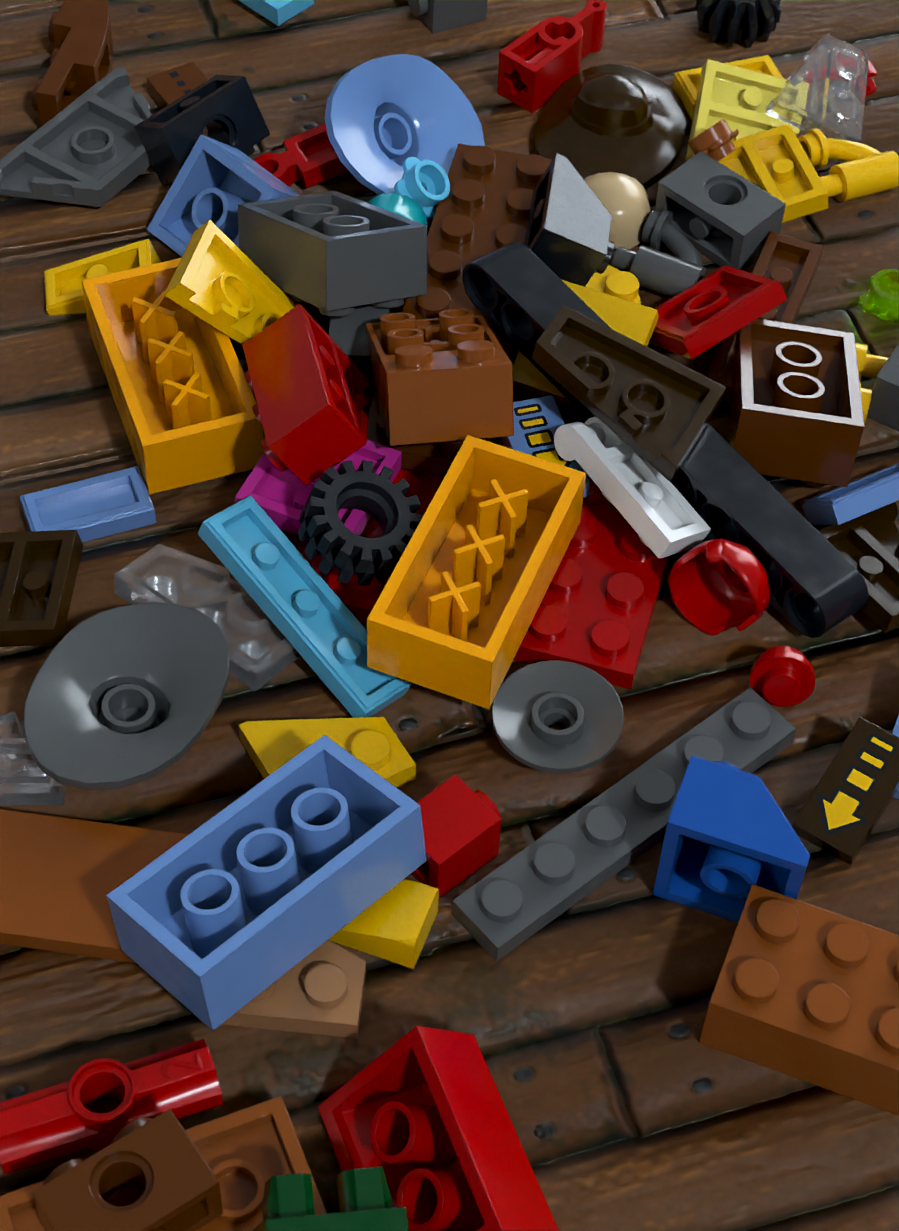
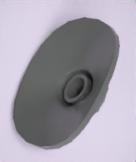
M141 603L120 606L100 612L80 622L65 635L48 656L37 673L25 702L24 733L29 753L40 770L60 784L85 790L116 789L152 778L178 761L199 739L222 701L229 680V645L220 626L197 609L173 603Z

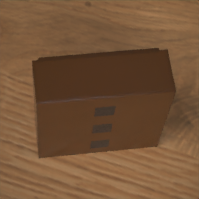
M190 62L147 77L148 93L159 107L163 109L208 79L194 62Z

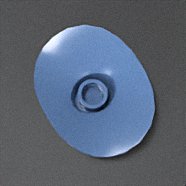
M395 54L372 59L360 64L341 77L334 85L327 99L325 124L329 141L341 163L361 184L378 195L395 193L394 185L402 179L404 173L402 163L409 157H416L420 161H434L444 169L448 176L458 143L471 146H485L482 125L468 98L443 70L432 62L416 55Z

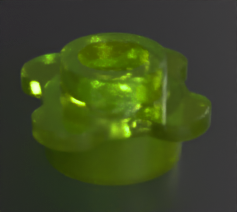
M884 269L871 276L869 280L870 289L868 293L860 296L858 304L866 313H874L881 319L891 320L899 324V269Z

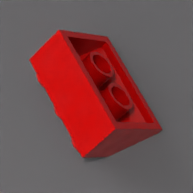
M415 1026L318 1106L341 1170L383 1167L391 1195L392 1208L406 1207L409 1231H559L474 1034Z

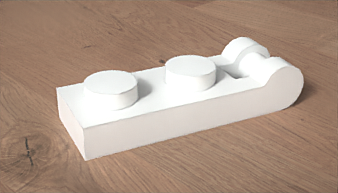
M597 416L589 418L585 424L577 421L562 425L556 430L554 445L559 456L567 461L576 460L600 488L603 496L616 507L637 532L640 540L659 559L696 547L702 543L710 532L711 528L675 486Z

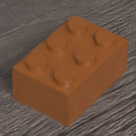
M752 884L709 1002L699 1043L899 1115V935Z

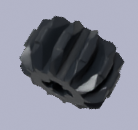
M696 0L695 8L697 9L699 31L710 33L711 42L722 40L728 42L729 48L734 44H742L747 48H751L754 41L767 42L770 33L775 31L776 24L780 21L781 0Z

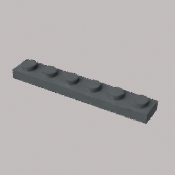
M748 688L452 900V915L496 962L664 839L667 821L691 755L709 761L728 762L738 767L741 771L752 774L793 743L796 728L752 688Z

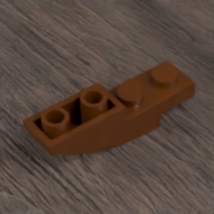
M65 0L59 11L52 13L48 26L49 41L55 44V49L51 56L50 67L44 78L36 81L32 93V106L39 113L41 127L112 71L114 52L108 0Z

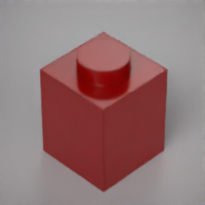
M456 774L416 802L421 806L427 861L413 871L411 875L420 883L438 888L439 899L495 858L499 853L501 817L496 805L484 792L480 790L473 792Z

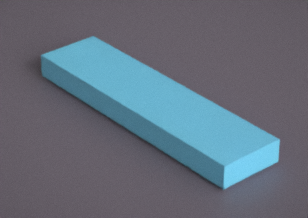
M251 495L202 522L198 531L201 539L353 718L372 717L407 693L412 682L367 667V630Z

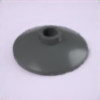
M541 661L517 670L501 684L492 707L493 729L503 748L521 763L531 768L551 773H570L584 770L605 759L619 742L624 723L623 706L613 686L594 670L568 661ZM558 725L563 727L564 729L555 730L549 728V726Z

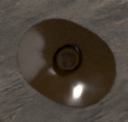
M605 64L594 66L575 74L563 83L548 100L536 123L534 147L536 155L544 158L553 159L556 153L567 157L583 179L597 173H621L635 178L643 185L644 189H647L662 179L677 160L685 142L687 118L683 102L670 86L654 75L625 65Z

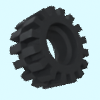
M352 460L341 462L337 471L333 466L324 471L321 479H318L298 521L302 523L298 531L300 542L309 541L304 550L309 560L320 555L323 559L317 569L327 575L332 566L340 570L337 581L348 584L353 574H357L358 586L370 585L374 576L379 583L389 579L423 517V514L416 513L421 505L417 495L405 498L410 484L404 478L396 484L392 483L389 479L394 471L386 466H383L379 475L372 473L373 462L362 460L357 471L354 469ZM343 508H354L366 512L378 522L382 529V535L379 538H366L353 533L341 522L338 511Z

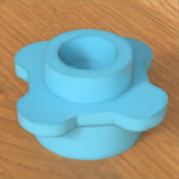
M409 157L402 163L404 173L402 179L394 185L395 193L406 195L416 201L426 214L427 219L432 220L438 203L449 195V178L444 169L436 162L431 160L420 161L416 157Z

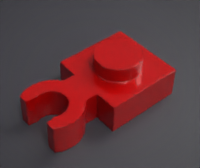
M326 124L284 140L285 152L281 154L266 153L254 159L256 163L289 187H291L293 182L301 179L305 187L309 188L349 171L341 163L329 141Z

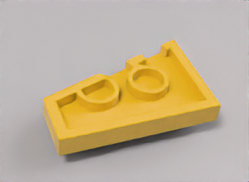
M208 220L194 231L164 294L167 298L242 345L297 306L211 220Z

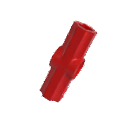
M205 1040L194 1041L124 1064L108 1058L92 1060L82 1065L72 1075L70 1081L1 1102L0 1164L3 1174L6 1175L86 1148L99 1152L111 1145L117 1133L128 1124L141 1118H150L152 1120L169 1109L179 1119L223 1105V1097L216 1069ZM113 1098L122 1102L109 1113L98 1114L89 1111L94 1103L102 1099Z

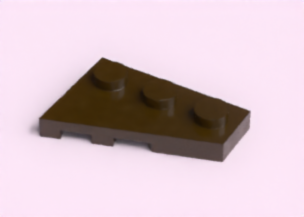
M562 305L537 340L532 359L669 482L674 478L719 406L726 390L725 386L565 305Z

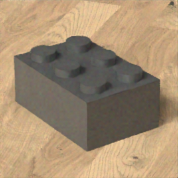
M337 191L238 204L239 249L282 291L290 294V299L293 301L308 302L319 307V312L323 315L347 316L354 313L355 306L370 304L380 308H393L403 305L404 298L427 294V225Z

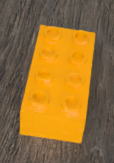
M181 258L82 280L88 329L149 495L252 470L264 454L261 446V441L264 439L263 427L252 410V406L256 404V401L245 380L243 369L229 336L164 296Z
M467 435L367 618V667L490 709L580 524L586 473Z

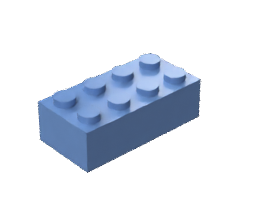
M323 735L106 895L121 950L214 1031L427 861L421 806L333 740Z

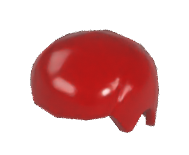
M720 538L702 542L674 563L668 577L672 601L683 617L703 633L715 636L733 627H736L741 632L762 616L763 611L768 608L771 589L766 570L752 551L739 543Z

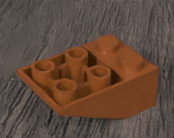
M452 308L440 311L439 318L415 320V315L399 312L380 316V322L365 323V333L382 426L390 446L465 440L467 435L479 439L514 436L512 362L482 315H474V311L470 309Z

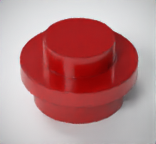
M775 646L764 651L753 664L750 671V687L769 705L776 707L794 706L805 701L812 694L815 687V671L806 656L798 649L790 646Z

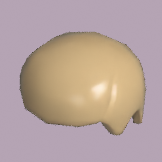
M613 172L597 173L585 178L584 181L612 216L609 241L614 242V248L617 250L621 246L631 249L642 243L643 229L651 213L648 196L643 185L633 177Z

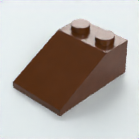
M764 319L752 321L736 332L727 442L763 477L774 476L800 480L811 486L834 485L848 487L864 430L854 333Z

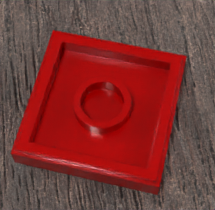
M724 265L655 308L658 310L659 318L649 343L692 360L786 301V294L779 281Z

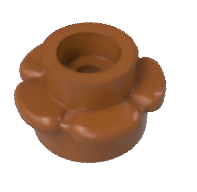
M722 119L690 140L688 145L695 155L702 151L716 161H719L736 150L731 139L738 136L739 131L737 129L732 132L725 119Z

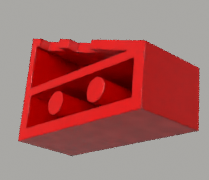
M298 304L242 345L248 366L244 377L254 392L257 402L252 406V410L263 427L265 438L261 441V446L268 459L279 471L284 472L289 468L307 486L323 475L324 471L332 466H336L367 444L368 416L361 409L369 404V398L363 390L370 386V380L301 304Z

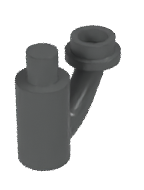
M653 210L646 220L642 233V241L650 244V248L641 246L635 252L619 246L614 254L612 267L634 274L639 281V286L673 298L705 278L706 268L703 267L702 259L697 249L672 224L673 213L668 210H663L662 213ZM663 245L667 246L674 256L660 252Z

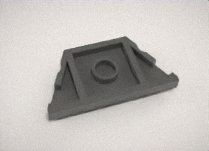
M117 66L0 159V195L102 207L152 165L134 127L152 116L150 105L142 93L136 94L129 85L128 73L124 68Z

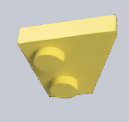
M708 59L701 70L689 141L722 119H725L732 132L737 129L739 131L738 136L731 139V141L785 124H790L797 136L800 131L807 85ZM689 145L686 160L693 157V151Z

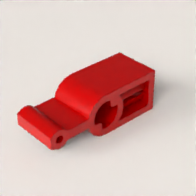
M588 0L586 7L571 18L563 16L549 17L499 51L497 94L531 114L545 105L563 83L580 72L582 58L590 52L594 53L601 50L604 41L607 2L603 0Z

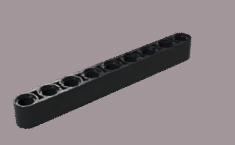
M514 241L467 264L463 270L462 281L464 289L475 307L587 419L596 417L532 359L537 340L562 305L607 327L609 326L522 242ZM707 423L671 481L711 528L705 538L707 540L725 539L748 547L766 570L771 589L769 602L795 629L810 638L820 637L862 609L867 604L869 594L866 582L856 567Z

